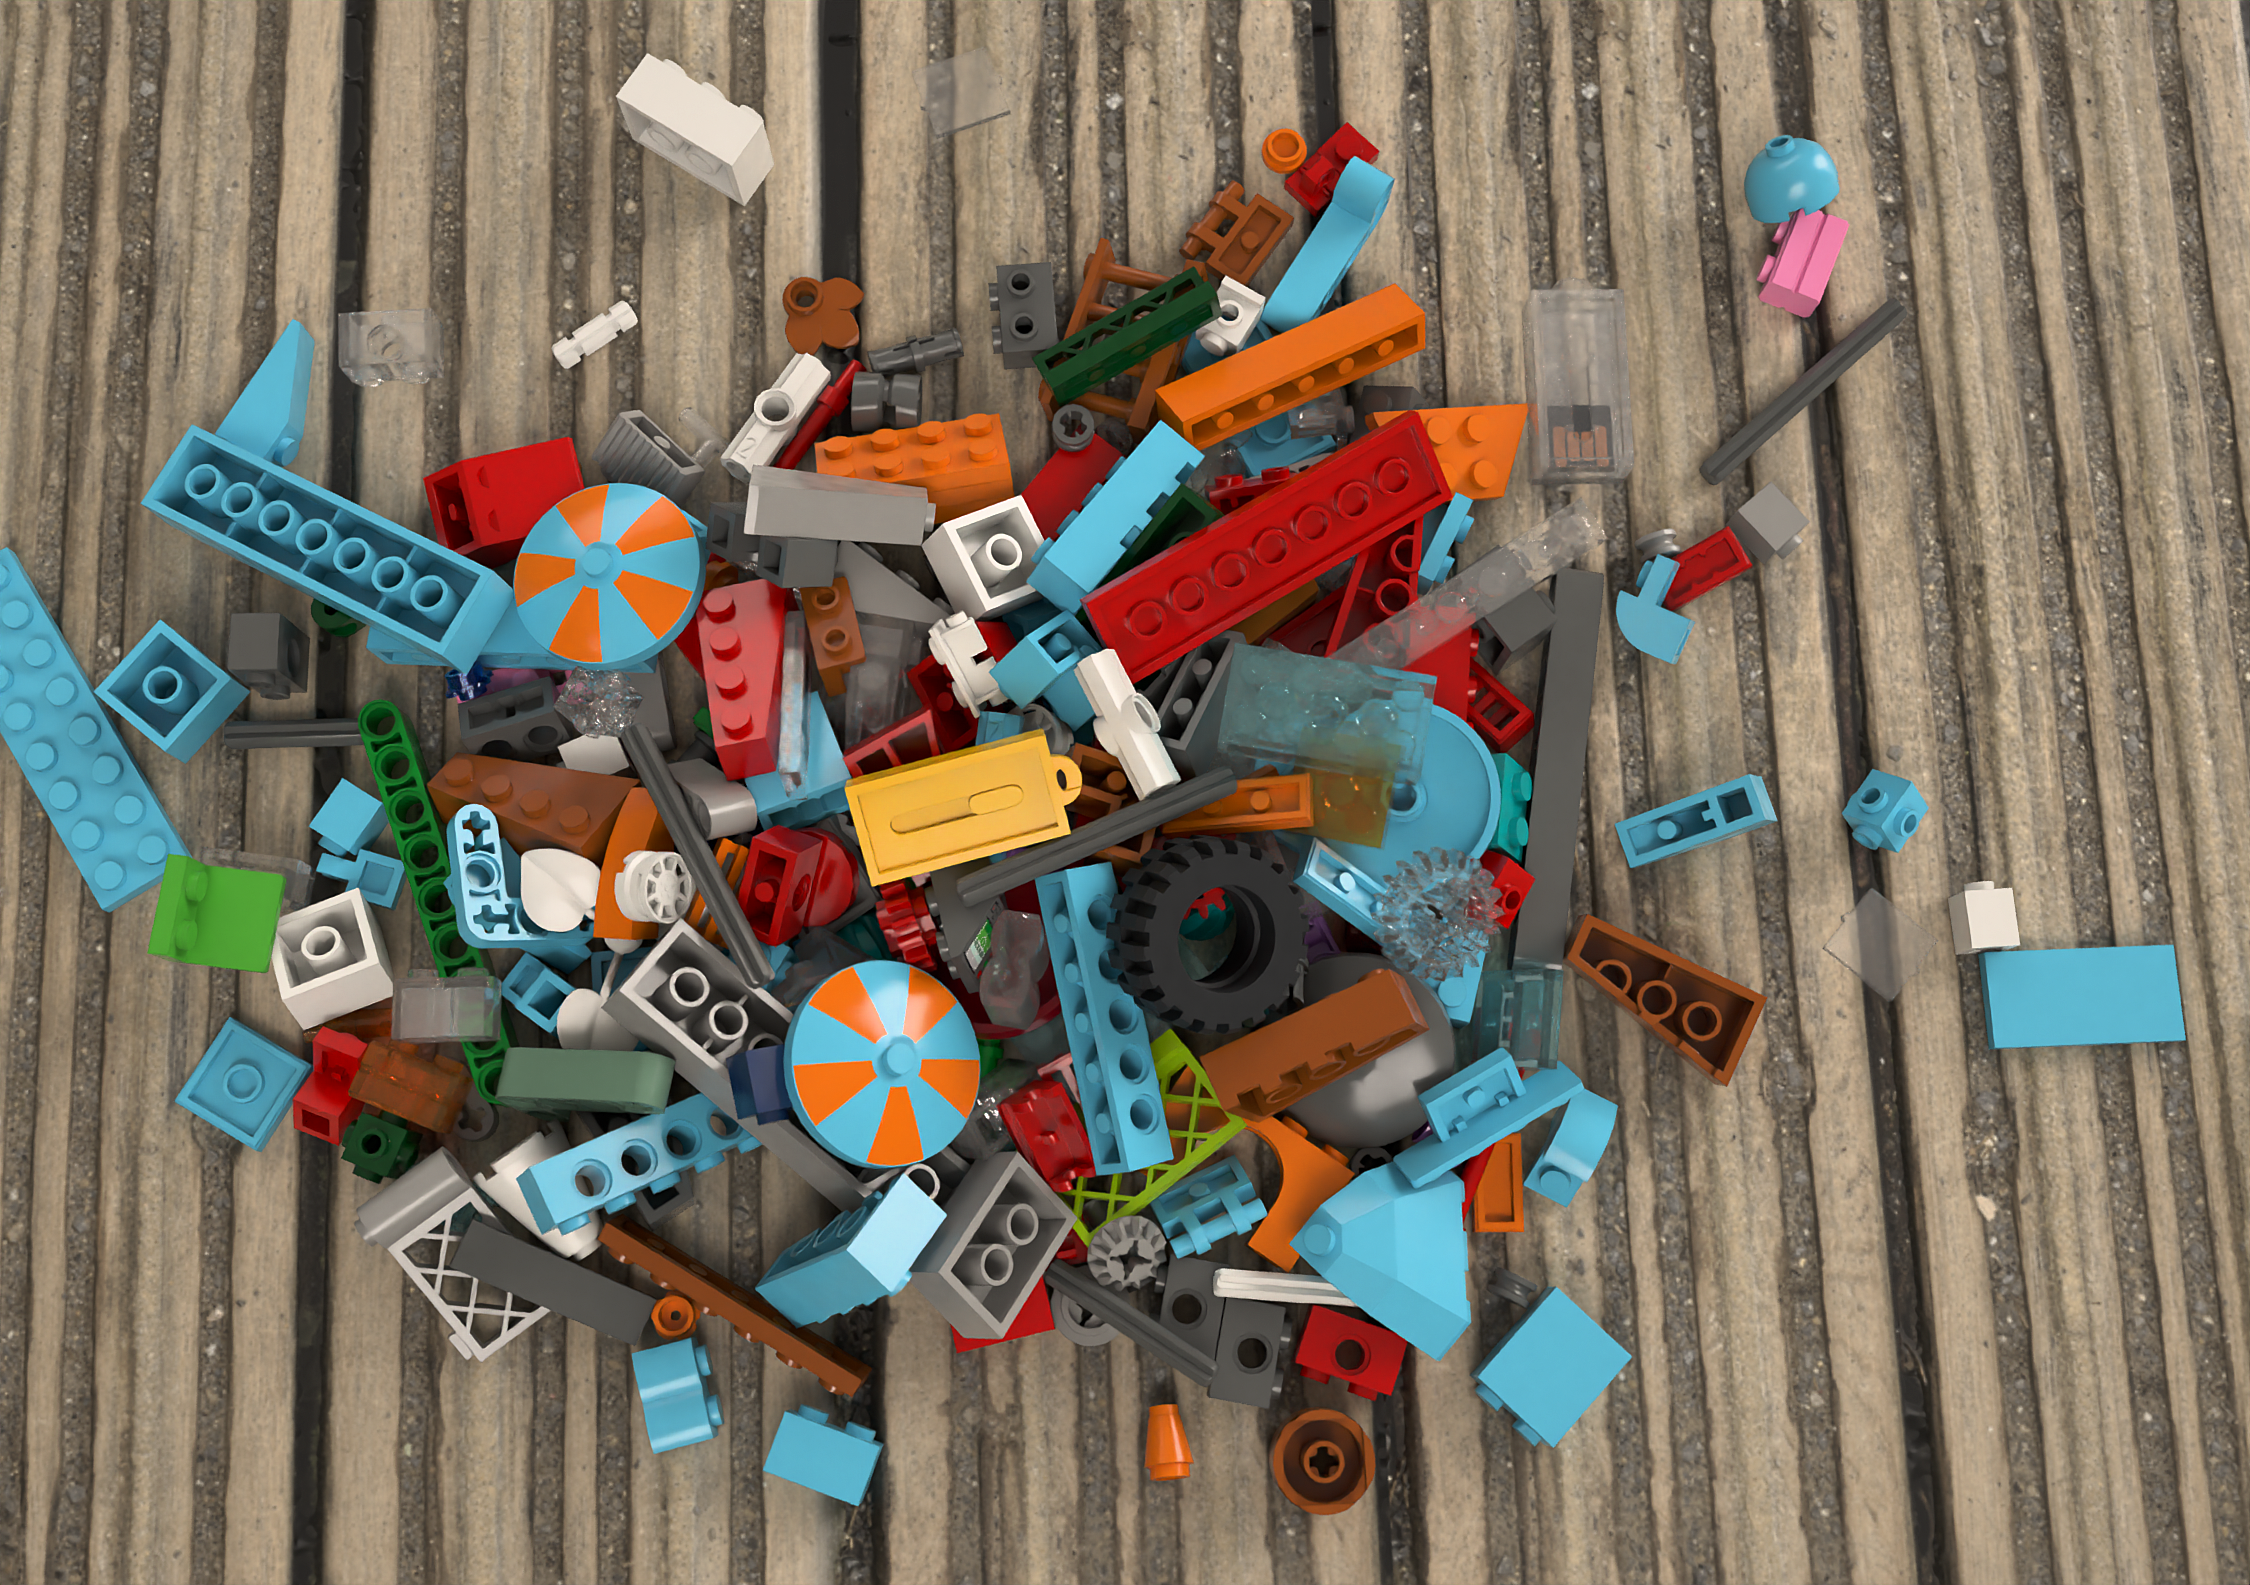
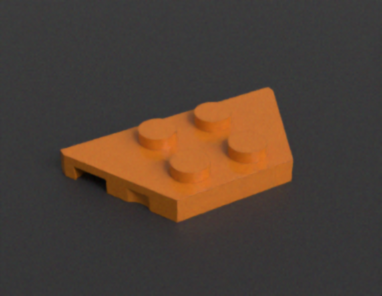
M1527 403L1413 410L1420 415L1453 497L1456 492L1472 499L1473 502L1496 500L1504 497L1528 413ZM1408 410L1373 412L1365 416V423L1371 431ZM1453 498L1449 499L1448 501L1444 502L1443 504H1449V503H1451V501H1452Z

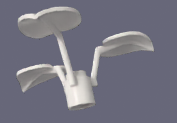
M541 848L525 852L521 857V899L527 915L539 927L555 932H565L574 929L580 924L584 914L594 920L595 910L591 907L596 904L601 870L589 859L566 850ZM684 881L680 883L679 892L682 894L684 893ZM694 882V889H693V897H694V894H695L696 889H697V886H696L695 882ZM705 906L697 925L704 928L710 914L707 906ZM676 922L662 923L663 926H659V936H662ZM717 928L715 933L719 935L720 931ZM604 938L607 946L614 951V955L600 994L591 989L578 988L565 998L559 1009L557 1032L563 1049L633 1051L639 1040L601 1007L609 999L610 991L624 954L635 951L641 945L643 939ZM711 943L720 952L724 949L723 947Z

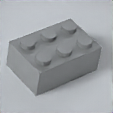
M1018 1151L979 1154L943 1208L947 1216L908 1269L912 1273L909 1281L964 1338L1002 1339L1077 1220L1076 1215Z

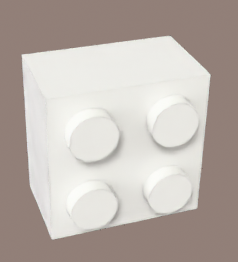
M1022 495L943 523L922 544V548L955 613L963 610L967 618L973 617L974 621L986 622L1037 602L1044 597L1026 582L1037 566L1031 561V558L1043 544L1044 539Z
M359 888L279 918L271 958L282 1001L303 1030L399 994L379 920Z

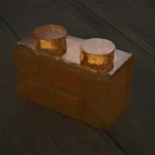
M391 1036L388 1044L376 1040L370 1042L361 1061V1068L357 1071L348 1090V1096L434 1131L450 1134L474 1084L473 1078L461 1074L464 1064L436 1054L433 1062L416 1055L420 1046L395 1036Z

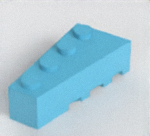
M1160 420L1127 459L1121 456L1105 476L1108 480L1103 486L1098 482L1081 503L1084 507L1082 512L1079 514L1076 510H1072L1056 530L1060 535L1057 541L1054 542L1048 537L1031 558V561L1037 566L1026 582L1064 612L1068 609L1074 616L1082 607L1079 599L1098 588L1179 485L1187 482L1205 455Z
M902 1173L892 1180L889 1189L884 1195L876 1190L865 1197L861 1203L863 1206L853 1214L845 1210L836 1216L823 1230L821 1228L816 1229L782 1251L754 1289L796 1328L815 1321L822 1323L831 1315L839 1312L844 1315L855 1306L860 1304L868 1306L877 1298L887 1294L892 1297L900 1292L910 1280L912 1273L908 1269L947 1214L909 1177Z

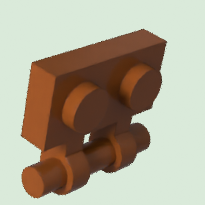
M1232 180L1223 192L1217 191L1210 200V209L1200 223L1194 222L1185 234L1187 240L1179 249V253L1185 259L1194 260L1201 250L1208 251L1212 254L1205 262L1206 271L1221 281L1226 275L1248 287L1293 226L1294 217L1258 193L1246 207L1238 201L1244 194L1245 189L1238 182ZM1224 219L1233 221L1234 225L1224 238L1215 232Z

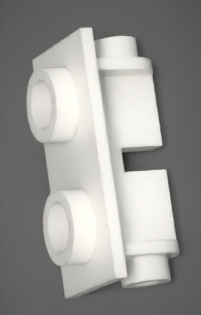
M962 610L946 619L949 625L948 628L942 619L938 620L928 631L931 635L929 646L937 662L940 665L946 664L955 680L952 682V688L958 702L963 708L969 707L974 717L977 718L980 716V711H984L988 705L986 700H989L992 707L1005 702L1008 698L1001 692L997 681L989 673L997 665L993 656L976 664L973 656L987 650L988 646L978 630L973 617L967 618Z

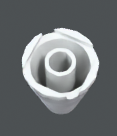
M556 1118L547 1123L552 1131L550 1134L544 1137L541 1131H535L489 1164L494 1170L492 1175L485 1179L479 1171L472 1179L479 1188L554 1253L564 1259L573 1255L578 1262L602 1245L597 1238L604 1227L597 1210L588 1214L591 1222L578 1230L562 1236L557 1228L541 1235L516 1180L529 1167L571 1149L564 1129ZM576 1175L575 1185L578 1191L583 1195L591 1196L583 1176Z

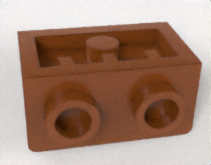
M842 576L834 578L831 587L799 588L817 668L829 697L847 693L844 674L852 672L851 666L864 663L867 660L847 578Z

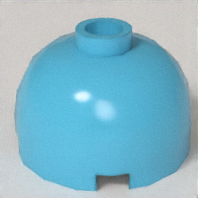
M1790 135L1773 138L1766 143L1765 148L1754 157L1747 168L1744 191L1754 220L1763 223H1782L1790 221L1789 212L1803 208L1806 216L1818 211L1829 204L1839 193L1838 172L1831 156L1819 143L1803 138H1792Z

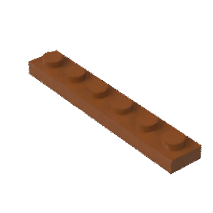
M624 1214L608 1221L597 1240L609 1247L608 1252L615 1259L626 1264L636 1263L650 1272V1279L657 1285L668 1290L678 1289L692 1298L691 1303L696 1309L709 1316L716 1317L720 1315L734 1324L733 1329L738 1335L751 1342L758 1343L762 1341L777 1351L776 1356L780 1361L792 1368L801 1369L804 1367L817 1375L821 1386L834 1394L844 1395L846 1393L853 1397L863 1386L873 1369L805 1326L796 1328L776 1308Z

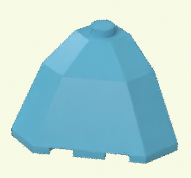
M1394 1161L1365 1171L1322 1203L1289 1243L1323 1278L1367 1314L1437 1361L1443 1358L1471 1323L1470 1302L1466 1300L1465 1271H1469L1467 1232L1463 1231L1462 1202H1465L1464 1181L1451 1170L1446 1171L1438 1179L1428 1182L1419 1188H1414L1397 1169Z

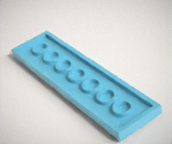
M5 547L0 550V733L101 909L110 913L162 882L168 854L189 856L191 858L192 856L100 698L94 693L95 690L15 552Z

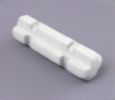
M619 301L610 307L608 315L605 316L601 313L572 332L574 337L570 340L564 337L552 346L551 349L554 356L565 369L581 361L579 356L583 353L589 356L616 338L618 330L621 329L625 332L636 325L637 317L625 301Z

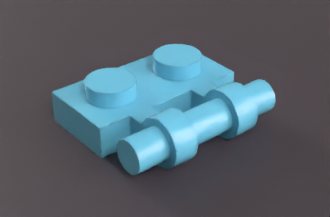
M1235 1154L1177 1181L1149 1203L1167 1239L1186 1231L1185 1234L1169 1241L1177 1259L1196 1251L1197 1255H1200L1212 1249L1211 1243L1234 1232L1238 1236L1252 1230V1223L1268 1216L1260 1198L1243 1206L1241 1205V1203L1256 1197V1193ZM1226 1211V1214L1201 1226L1200 1223Z

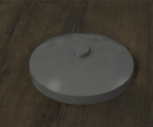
M1339 953L1310 962L1309 972L1303 979L1304 1008L1316 1003L1327 995L1338 993L1357 984L1360 977L1373 970L1391 969L1405 978L1430 1030L1281 1110L1284 1116L1303 1126L1309 1132L1308 1135L1325 1143L1347 1148H1373L1391 1144L1420 1128L1428 1119L1417 1096L1451 1077L1455 1065L1456 1053L1453 1028L1448 1013L1438 995L1426 981L1408 967L1387 957L1371 953ZM1288 999L1284 1001L1282 1014L1269 1009V1013L1261 1022L1260 1028L1288 1016Z

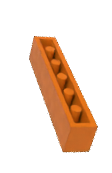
M1394 283L1156 389L1158 421L1162 420L1198 451L1203 450L1425 349V312Z

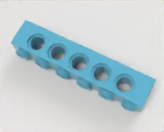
M1106 862L1066 869L1040 876L1035 879L1096 1175L1131 1172L1172 1160L1174 1157L1170 1134L1165 1119L1143 1010L1134 1004L1133 995L1124 993L1117 982V977L1123 971L1112 968L1108 957V951L1115 949L1114 940L1106 938L1107 922L1115 921L1117 910L1110 908L1114 894H1118L1112 863Z
M698 1093L666 1107L663 1114H650L535 1164L519 1175L516 1180L541 1235L558 1228L561 1235L564 1236L589 1224L591 1221L588 1214L605 1207L608 1215L635 1203L637 1200L634 1193L650 1186L653 1194H656L682 1181L679 1173L694 1166L697 1174H700L723 1163L725 1158L722 1153L738 1147L740 1153L744 1154L763 1144L703 1093ZM711 1116H716L723 1121L726 1127L725 1136L714 1131L710 1122ZM667 1135L675 1136L680 1140L683 1146L682 1155L674 1154L668 1148L666 1143ZM623 1154L629 1155L636 1160L639 1166L638 1176L631 1175L624 1170L621 1163V1156ZM576 1175H584L590 1179L594 1187L593 1196H586L578 1191L575 1185Z

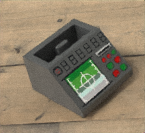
M989 856L929 871L933 886L925 888L930 912L933 917L936 916L940 929L935 935L943 962L947 961L952 979L961 978L969 994L980 990L1015 934L1004 892L970 907H965L956 892L955 882L957 879L992 865Z

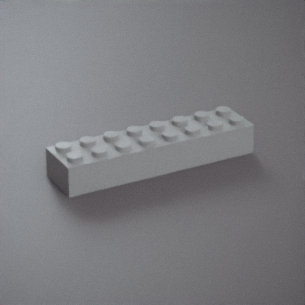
M681 918L661 936L601 1007L655 1054H660L676 1061L674 1068L676 1072L843 1212L848 1210L853 1214L863 1206L861 1203L865 1197L876 1190L884 1195L889 1189L892 1180L902 1173L909 1177L943 1210L971 1168V1165L948 1146L932 1157L903 1167L874 1169L851 1164L838 1158L821 1146L803 1126L794 1109L788 1110V1120L758 1126L756 1117L738 1120L726 1058L748 1050L785 1044L788 1028L794 1014L762 987L757 989L750 988L746 984L738 966Z

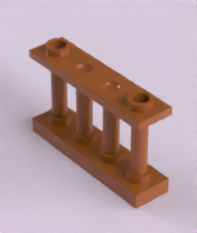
M1100 238L1095 254L1090 253L1085 261L1083 271L1085 281L1063 340L1118 309L1101 304L1109 281L1151 291L1169 281L1172 277L1115 264L1116 259L1110 241ZM1190 259L1186 260L1182 273L1194 266L1204 282L1209 280L1204 263ZM1191 284L1174 295V299L1194 289V286ZM1139 314L1135 316L1133 323L1146 315ZM1192 333L1122 372V374L1140 379L1142 385L1137 398L1132 397L1130 401L1089 391L1069 402L1068 405L1076 404L1090 411L1125 419V424L1129 428L1134 443L1140 444L1159 422L1155 390L1176 380ZM1063 357L1057 360L1054 363L1053 368L1069 360L1070 358ZM1042 379L1038 400L1043 407L1048 421H1053V417L1060 407L1044 379Z

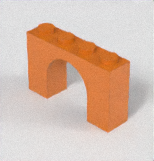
M1189 1066L1186 1067L1168 1094L1194 1096L1196 1075ZM1203 1087L1202 1098L1214 1099L1207 1089ZM1167 1102L1165 1119L1168 1129L1189 1131L1191 1104ZM1201 1106L1197 1132L1209 1133L1220 1129L1229 1123L1230 1119L1220 1107ZM1270 1116L1259 1123L1242 1118L1247 1124L1243 1129L1258 1135L1272 1149L1280 1172L1279 1188L1273 1203L1267 1210L1268 1216L1261 1219L1245 1243V1246L1283 1273H1289L1300 1257V1254L1289 1243L1318 1207L1348 1185L1355 1173L1346 1168L1350 1161L1346 1156L1327 1144L1321 1150L1305 1139L1309 1132L1287 1116H1284L1281 1122ZM1170 1137L1174 1159L1158 1164L1176 1165L1185 1158L1187 1139ZM1138 1169L1140 1173L1147 1177L1148 1170ZM1157 1171L1156 1180L1166 1172Z

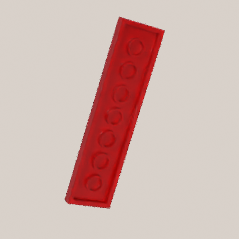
M1408 410L1079 600L1103 649L1115 650L1133 685L1453 498V495L1419 413Z

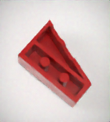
M931 702L844 750L842 759L853 778L941 755ZM930 872L911 876L917 888L931 880Z

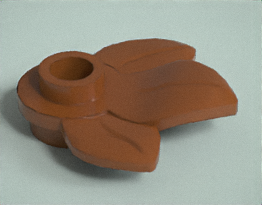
M800 277L790 282L783 292L782 302L786 313L789 315L785 326V334L793 350L799 354L808 353L814 356L822 343L837 349H847L856 346L859 343V329L850 310L855 308L864 298L862 290L851 281L837 277L824 282H819L809 277ZM809 296L814 299L811 306L801 307L798 305L802 297Z

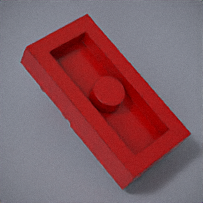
M1346 122L1285 181L1284 189L1317 218L1332 202L1335 186L1352 157L1356 156L1372 165L1378 159L1380 151Z

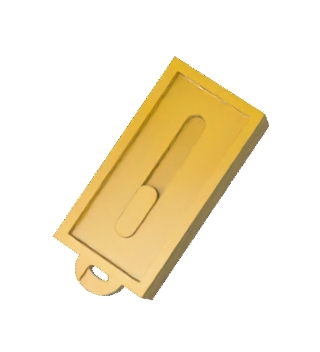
M1043 728L848 779L844 789L871 886L1071 834L1064 806L1073 802L1079 795L1082 788V774L1077 764L1069 757L1061 754L1050 755ZM1059 769L1066 776L1067 785L1065 789L1061 788L1057 781V771Z

